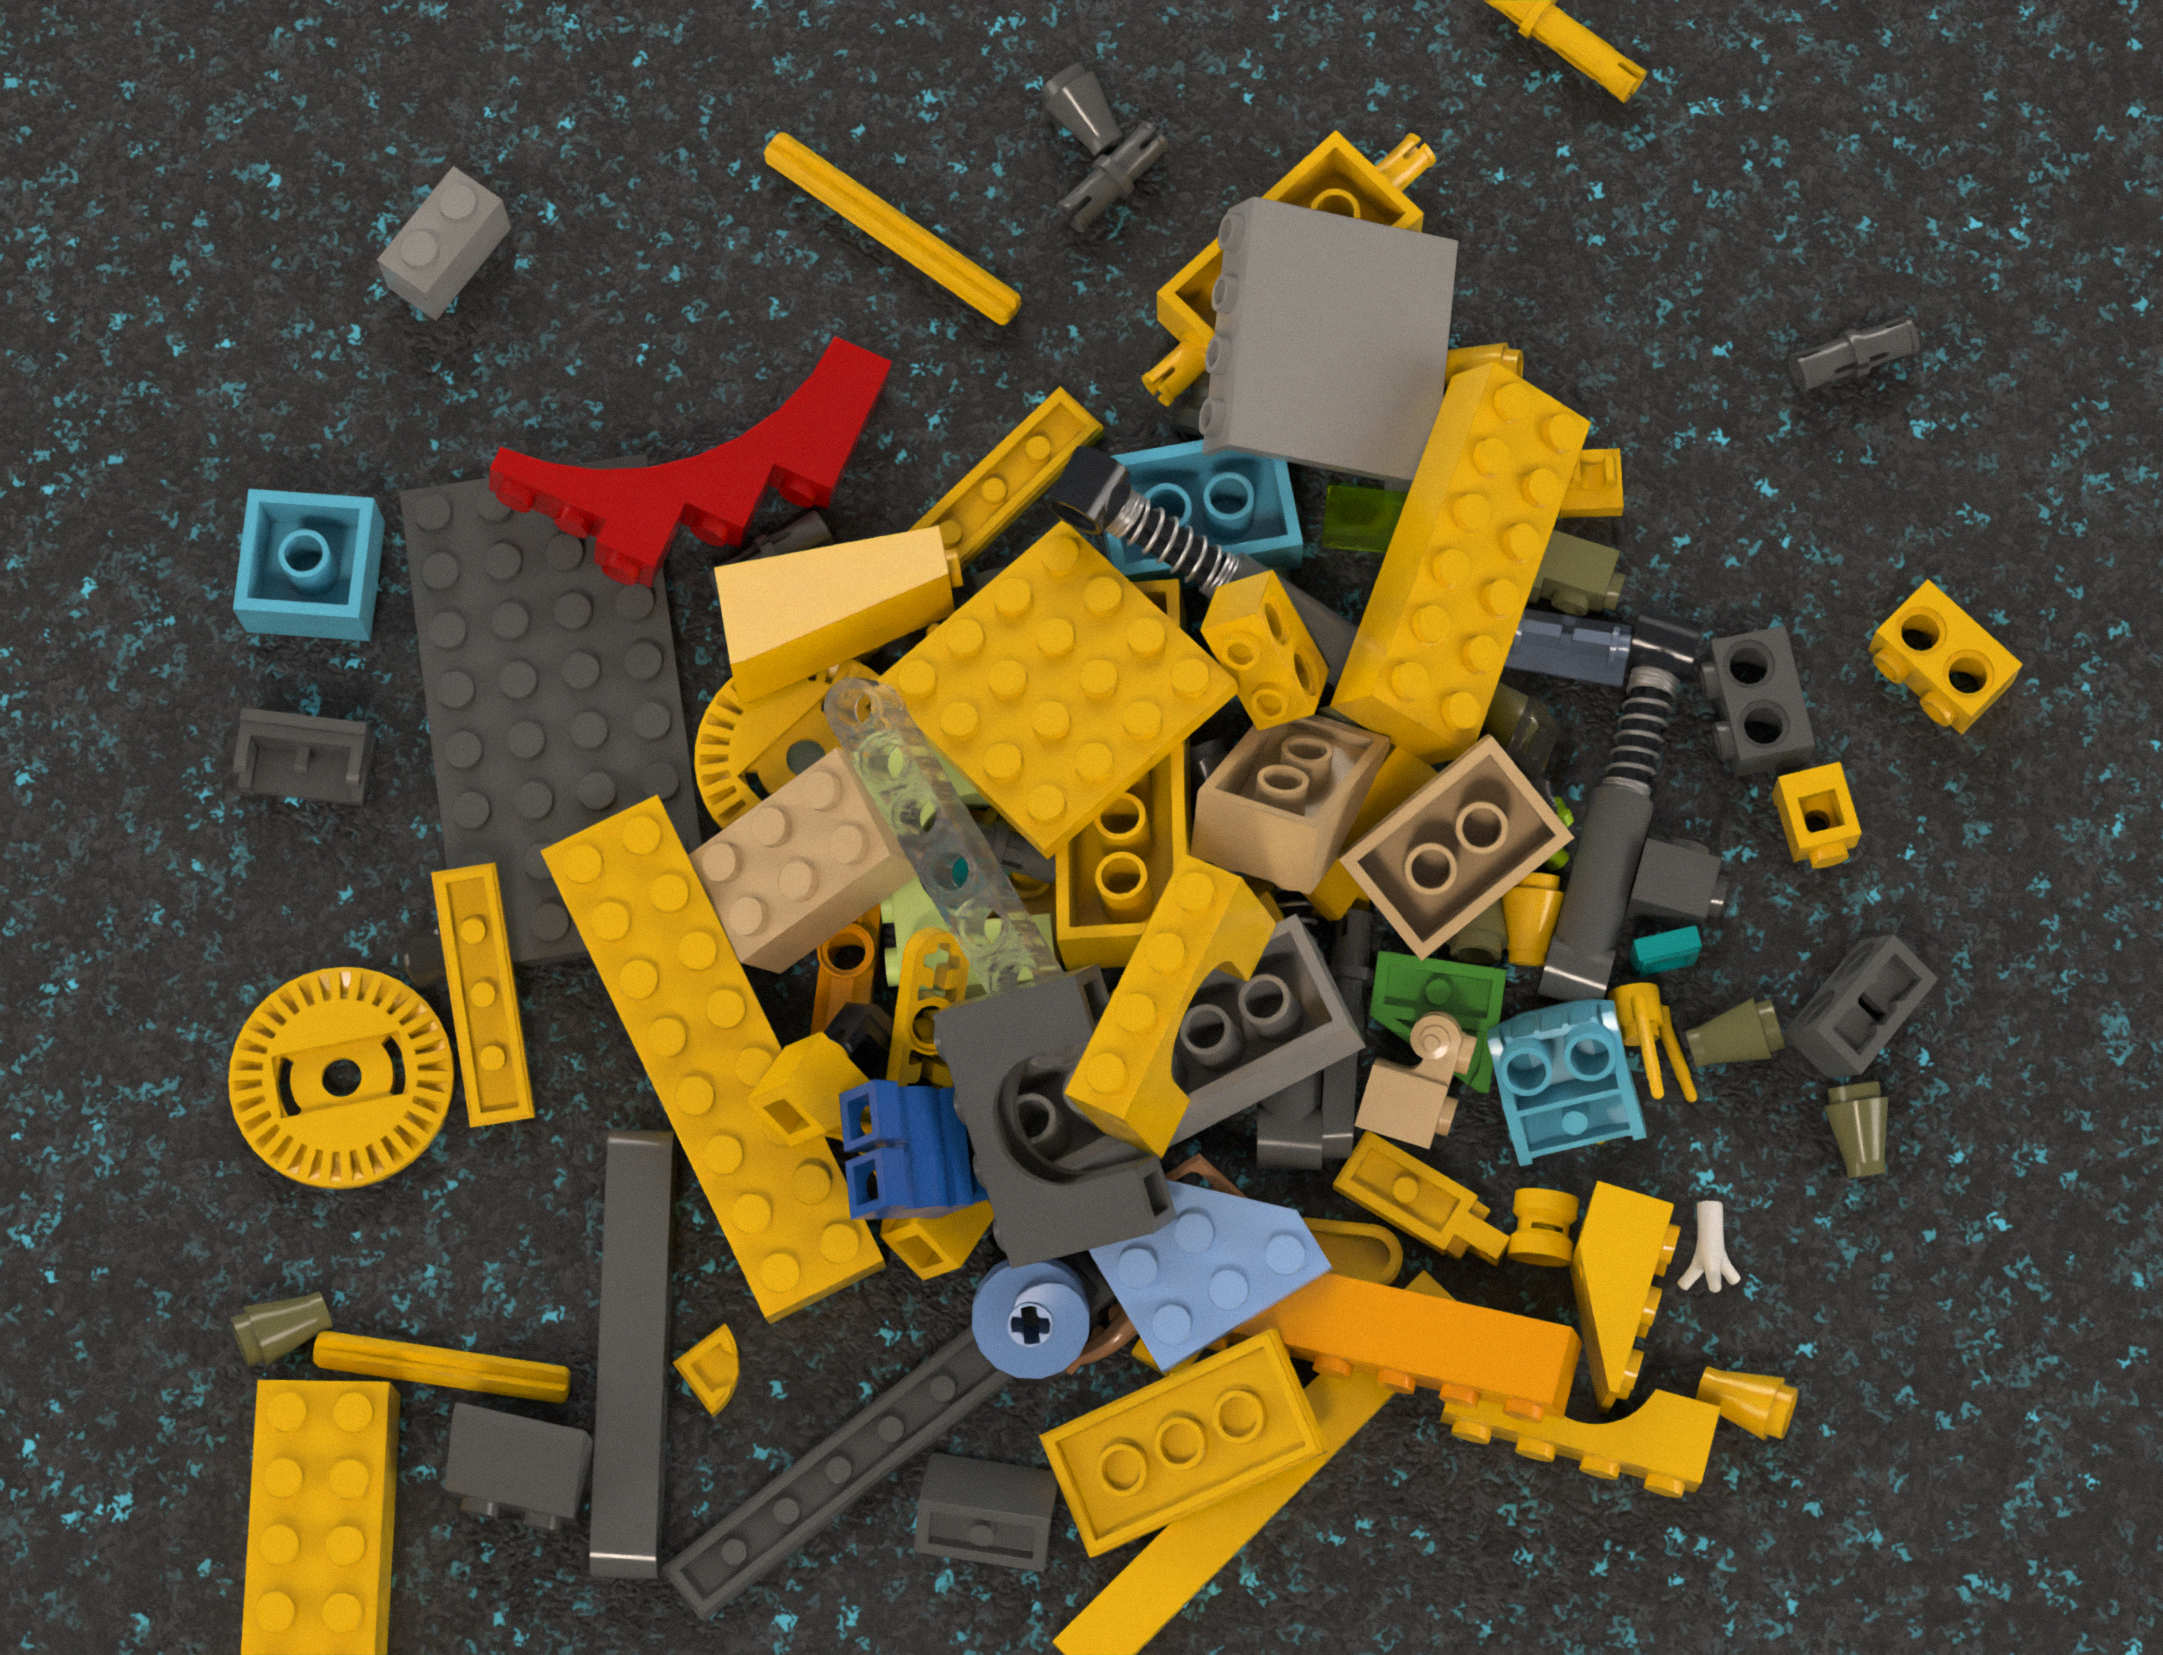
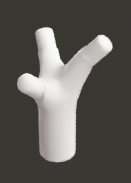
M1718 1201L1697 1203L1698 1239L1695 1254L1688 1270L1678 1280V1285L1680 1288L1688 1290L1705 1271L1709 1290L1715 1293L1720 1291L1722 1287L1721 1274L1731 1285L1738 1283L1741 1278L1731 1265L1725 1251L1723 1204Z

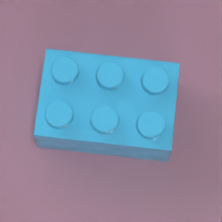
M1204 440L1111 456L1124 465L1131 473L1132 479L1130 483L1132 490H1136V493H1140L1141 496L1143 495L1145 498H1148L1152 509L1162 507L1166 518L1178 517L1181 528L1192 526L1194 536H1207L1209 546L1221 545L1223 553L1230 551L1231 554L1237 555L1240 552H1244L1268 569H1273L1275 573L1302 568L1303 541L1286 461L1225 450L1213 456L1202 455ZM1103 530L1108 561L1130 582L1179 579L1181 590L1199 587V584L1193 580L1185 583V575L1178 570L1171 574V566L1164 561L1156 564L1157 557L1150 552L1142 555V547L1136 543L1127 546V537L1123 536L1117 539L1115 536H1111V533H1107V530Z

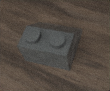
M456 1402L452 1414L445 1490L453 1499L461 1501L459 1511L473 1516L497 1520L499 1510L525 1515L523 1525L539 1531L561 1534L563 1524L581 1528L593 1481L594 1442L584 1430Z

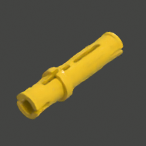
M1484 0L1520 26L1518 32L1527 39L1535 37L1543 44H1546L1588 77L1608 89L1610 93L1619 98L1623 103L1630 99V94L1633 95L1647 75L1648 71L1627 59L1607 42L1565 14L1564 11L1555 5L1557 0Z

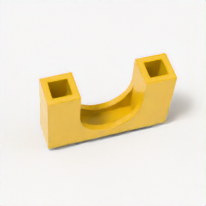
M1182 853L1064 1092L1104 1134L1151 1155L1158 1154L1160 1159L1163 1158L1191 1101L1174 1082L1171 1073L1174 1044L1185 1012L1197 989L1214 968L1249 982L1277 925L1242 877Z

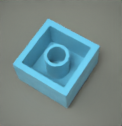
M258 489L248 490L233 610L246 632L371 641L385 529L384 518L374 498Z

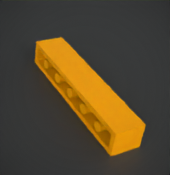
M1326 1273L1206 1348L1223 1351L1226 1350L1228 1342L1239 1344L1269 1329H1277L1289 1358L1294 1357L1314 1362L1312 1369L1323 1375L1350 1380L1353 1371L1377 1376L1376 1385L1394 1392L1414 1394L1415 1387L1421 1386L1440 1391L1439 1399L1449 1404L1477 1409L1479 1400L1504 1405L1503 1414L1514 1419L1530 1423H1542L1543 1415L1563 1419L1583 1342L1570 1326Z

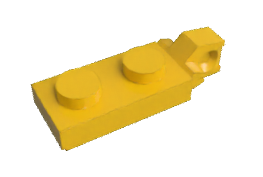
M1365 1131L1352 1152V1157H1349L1333 1183L1335 1191L1442 1255L1447 1253L1449 1256L1460 1261L1466 1250H1468L1470 1253L1496 1267L1508 1249L1511 1237L1484 1222L1490 1213V1209L1478 1201L1477 1194L1371 1131Z

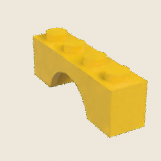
M821 1031L785 1046L746 1102L790 1146L818 1136L835 1138L843 1142L839 1094L870 1080L849 1059L845 1049L837 1042L829 1039ZM870 1106L864 1107L860 1115V1124L865 1135L872 1132ZM986 1200L938 1219L920 1217L882 1219L879 1236L924 1281L961 1268L995 1215L991 1204Z
M1656 1389L1636 1412L1626 1418L1606 1424H1587L1572 1420L1566 1416L1561 1419L1548 1415H1543L1542 1423H1530L1503 1414L1504 1405L1479 1400L1477 1409L1464 1408L1445 1402L1440 1422L1453 1425L1451 1434L1467 1441L1489 1444L1491 1436L1517 1443L1515 1452L1531 1459L1553 1462L1555 1454L1581 1461L1579 1470L1589 1475L1617 1480L1619 1472L1645 1479L1643 1487L1651 1492L1673 1498H1682L1684 1490L1695 1493L1702 1483L1721 1407Z

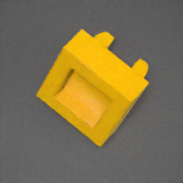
M1620 448L1581 450L1559 511V518L1622 516L1624 502Z

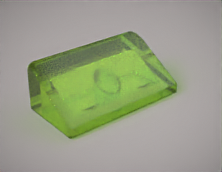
M1328 485L1322 547L1387 553L1408 492Z

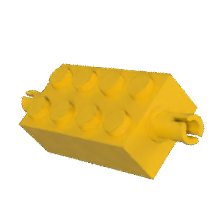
M1335 130L1261 198L1422 233L1424 213L1402 191L1428 167L1431 168L1436 163V157L1426 143L1418 149L1416 145L1421 141V138L1413 133H1409L1396 148L1374 166ZM1218 237L1157 292V320L1180 341V344L1141 378L1145 387L1153 396L1158 391L1161 393L1158 401L1168 407L1178 395L1199 377L1202 371H1207L1205 356L1209 342L1215 336L1217 311H1214L1212 308V291L1217 278L1221 275L1223 250L1219 248Z

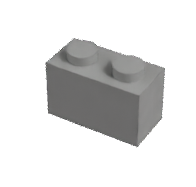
M453 166L377 259L387 287L437 321L511 229L503 201Z

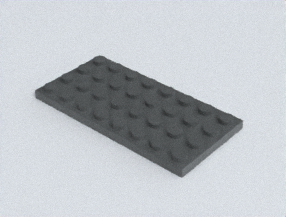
M647 454L570 465L591 469L650 467ZM489 478L399 491L447 870L497 863L513 969L591 957L540 851L657 794L687 856L703 845L664 565H662L651 588L638 582L633 586L621 584L605 575L601 570V566L594 563L596 537L591 535L587 538L574 537L559 529L554 524L553 518L532 509L528 513H523L505 506L496 498V493L489 491Z

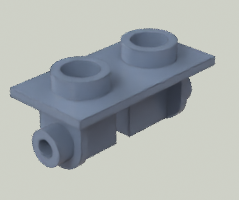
M1524 608L1503 668L1622 687L1631 643L1632 626Z

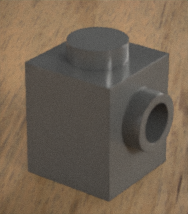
M1647 838L1641 854L1626 914L1679 929L1696 925L1700 934L1707 915L1719 918L1729 882L1717 878L1722 858L1709 855V848L1695 841L1674 839L1671 844Z

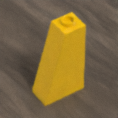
M928 527L714 567L729 661L739 704L759 699L951 616L955 612L951 588L963 586L957 549L944 551L940 527Z

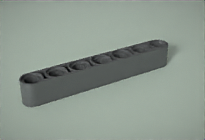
M610 1130L608 1134L589 1556L592 1578L659 1579L661 1572L678 1162L677 1134L675 1131Z

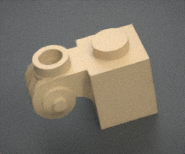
M1434 1010L1422 1015L1416 1021L1410 1033L1412 1049L1418 1056L1423 1058L1422 1061L1409 1067L1377 1057L1373 1063L1354 1126L1426 1149H1430L1435 1133L1447 1137L1459 1101L1447 1096L1454 1072L1467 1075L1478 1038L1463 1032L1461 1025L1455 1017L1445 1011Z

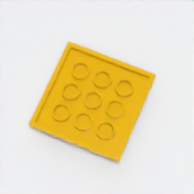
M1062 520L873 682L877 695L1047 860L1239 692L1237 681L1072 526Z

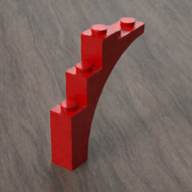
M835 336L811 376L777 411L738 438L694 457L651 467L591 469L549 463L500 446L490 467L489 491L496 493V498L513 510L528 513L532 509L553 518L554 524L567 534L578 538H587L589 535L596 537L594 563L601 566V570L605 575L621 584L633 586L638 582L651 588L682 524L690 527L691 533L705 543L720 547L727 543L740 549L769 486L779 489V494L784 499L797 506L810 508L815 505L828 510L887 385L892 361Z

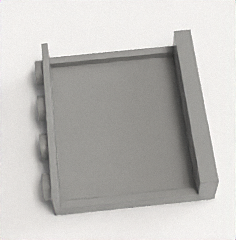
M1255 196L1229 208L1227 214L1222 219L1218 233V245L1223 250L1221 275L1217 278L1212 291V308L1214 311H1217L1215 336L1210 340L1205 356V367L1207 372L1211 374L1208 398L1204 401L1199 415V431L1204 435L1202 455L1213 456L1225 450L1383 480L1385 481V491L1407 495L1443 401L1458 241Z

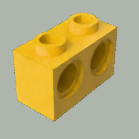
M1272 569L1216 587L1200 631L1220 666L1237 681L1239 690L1237 696L1256 729L1260 731L1314 715L1330 670L1274 570Z
M1929 579L1876 630L1868 649L1874 655L1873 662L1887 679L1895 684L1904 682L1921 698L1920 705L1933 721L1943 727L1951 725L1961 735L2013 684L2023 665ZM1908 630L1921 631L1931 640L1932 648L1924 651L1914 650L1904 642L1901 633ZM1956 672H1964L1971 675L1977 681L1979 691L1968 694L1956 690L1949 680V675Z

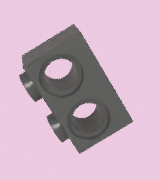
M1786 625L1711 640L1705 656V662L1698 663V676L1704 699L1706 701L1715 700L1720 722H1715L1712 725L1714 744L1719 759H1729L1733 777L1736 778L1808 763L1815 748V741ZM1737 663L1751 664L1759 670L1762 680L1754 684L1741 683L1733 677L1730 667ZM1753 722L1765 723L1774 730L1777 740L1769 744L1756 743L1748 737L1744 727Z
M1894 934L1859 940L1782 1035L1826 1078L1861 1075L1936 983L1938 978Z

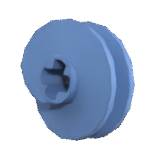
M1058 1258L1011 1269L1009 1260L1006 1259L994 1265L978 1285L972 1304V1331L980 1352L1001 1371L1016 1378L1042 1379L1057 1374L1066 1369L1080 1356L1089 1337L1090 1312L1083 1283L1078 1273ZM1023 1307H1036L1037 1315L1040 1317L1039 1325H1025V1318L1022 1315Z

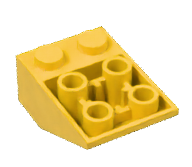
M1597 1181L1587 1206L1569 1269L1598 1412L1608 1414L1616 1398L1627 1401L1630 1391L1634 1388L1644 1352L1632 1348L1635 1336L1645 1339L1649 1327L1652 1326L1662 1294V1289L1651 1286L1653 1275L1664 1277L1667 1265L1671 1262L1681 1227L1669 1223L1674 1204L1601 1181Z

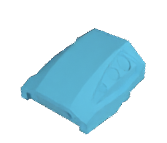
M1581 999L1519 1013L1488 1030L1487 1042L1496 1073L1502 1106L1520 1166L1533 1164V1158L1624 1136H1633V1140L1646 1138L1644 1118L1625 1053L1614 1001Z

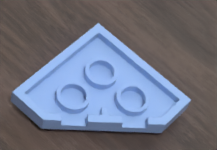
M1165 1179L1177 1219L1153 1234L1088 1251L1161 1372L1166 1373L1333 1270V1267L1297 1210Z

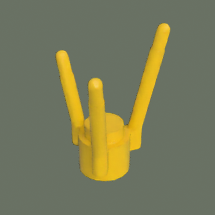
M1632 983L1609 991L1607 994L1608 1000L1615 1003L1623 1044L1626 1046H1641L1646 1075L1653 1098L1661 1099L1664 1095L1661 1070L1655 1041L1661 1037L1685 1099L1688 1102H1695L1698 1095L1672 1027L1669 1006L1661 1005L1659 987L1653 983ZM1603 1141V1142H1598V1143H1596V1144L1601 1145V1144H1603L1605 1141Z

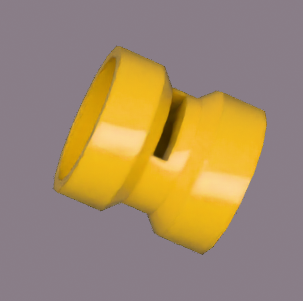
M1522 1188L1516 1190L1513 1213L1518 1218L1517 1230L1510 1234L1511 1239L1508 1245L1507 1257L1517 1262L1536 1266H1570L1574 1243L1568 1237L1569 1226L1577 1220L1579 1198L1565 1192L1549 1189Z

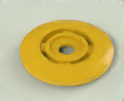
M851 658L759 699L741 704L738 701L733 677L730 678L716 693L706 709L695 743L694 765L698 788L704 805L717 826L724 830L762 802L750 789L744 773H757L762 787L769 796L798 776L787 765V754L792 746L798 742H815L823 748L826 755L833 749L839 748L866 759L875 760L880 759L879 739L915 736V731L877 695L873 682L880 676L872 669ZM822 703L832 705L851 717L863 732L866 742L862 746H855L854 739L847 727L833 715L822 712Z
M354 967L328 968L304 974L287 982L271 993L254 1010L244 1024L234 1046L228 1078L229 1097L235 1120L242 1135L252 1149L270 1167L282 1175L305 1185L325 1189L358 1188L380 1182L397 1174L414 1162L429 1147L439 1133L449 1112L454 1091L455 1069L449 1038L441 1021L429 1004L413 989L393 977L373 970ZM390 1037L395 1040L401 1050L406 1075L403 1094L393 1095L395 1070L388 1052L383 1047ZM286 1059L293 1063L290 1072V1086L294 1100L301 1109V1112L294 1116H289L281 1096V1073ZM338 1060H350L356 1063L361 1070L360 1085L348 1096L338 1097L331 1095L325 1090L323 1085L325 1070L330 1064Z

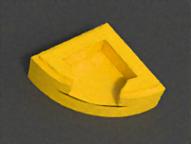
M723 1324L673 1362L675 1368L713 1418L721 1412L731 1399L739 1378L740 1359L738 1348L726 1324Z

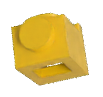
M1836 762L1779 776L1771 796L1774 806L1778 808L1793 862L1810 859L1812 868L1817 869L1833 866L1849 858L1847 849L1856 847L1862 833L1841 763ZM1810 816L1820 817L1826 823L1827 829L1812 833L1807 829L1804 820Z

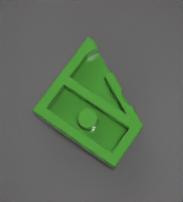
M1379 951L1369 1016L1410 1045L1411 1030L1416 1021L1425 1013L1436 1010L1445 1011L1454 1016L1461 1025L1463 1032L1478 1039L1467 1075L1454 1072L1453 1075L1478 1093L1488 1094L1493 1061L1487 1042V1032L1499 1024L1507 970L1425 958L1421 961L1417 956Z

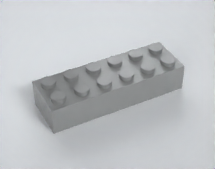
M1296 914L1276 923L1277 925L1249 982L1214 968L1193 996L1179 1027L1171 1062V1073L1174 1082L1191 1101L1168 1147L1366 1047L1313 936ZM1089 1041L1036 1055L1027 1065L1018 1087V1115L1027 1138L1046 1159L1069 1170L1094 1171L1153 1156L1104 1134L1064 1094Z

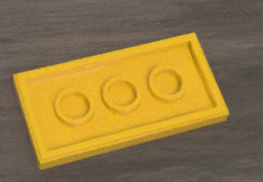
M1269 1329L1039 1435L1089 1558L1105 1554L1330 1452L1277 1329Z

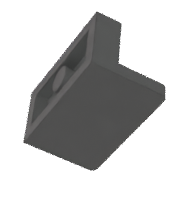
M932 1453L929 1457L919 1496L913 1552L1044 1572L1048 1556L1052 1514L1059 1486L1054 1471Z

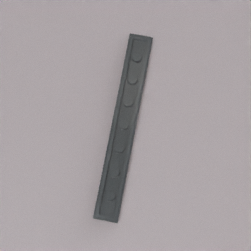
M1084 1251L1058 1257V1259L1078 1273L1088 1299L1090 1319L1117 1298L1105 1277ZM1023 1307L1022 1315L1025 1318V1325H1039L1040 1317L1037 1315L1036 1307ZM971 1325L664 1565L662 1570L704 1623L1015 1377L997 1369L980 1352Z

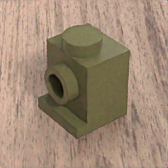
M1552 530L1526 605L1537 608L1541 597L1551 600V605L1555 609L1573 616H1585L1587 612L1600 616L1603 608L1615 611L1626 578L1625 574L1615 572L1620 550Z

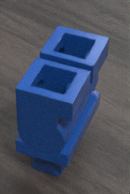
M874 1079L839 1094L844 1152L866 1153L845 1162L851 1220L918 1217L938 1219L989 1200L987 1190L979 1184L975 1176L973 1164H969L968 1144H972L967 1126L959 1120L954 1108L953 1094L955 1088L945 1087L938 1090L928 1086L899 1087L897 1081ZM870 1106L872 1132L865 1135L860 1124V1115L864 1107ZM872 1171H876L879 1198L871 1200L866 1188L867 1178Z

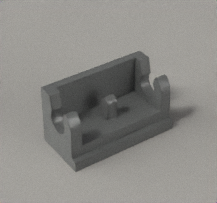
M241 708L240 727L233 763V772L239 773L238 788L241 792L365 807L376 747V739L367 722Z

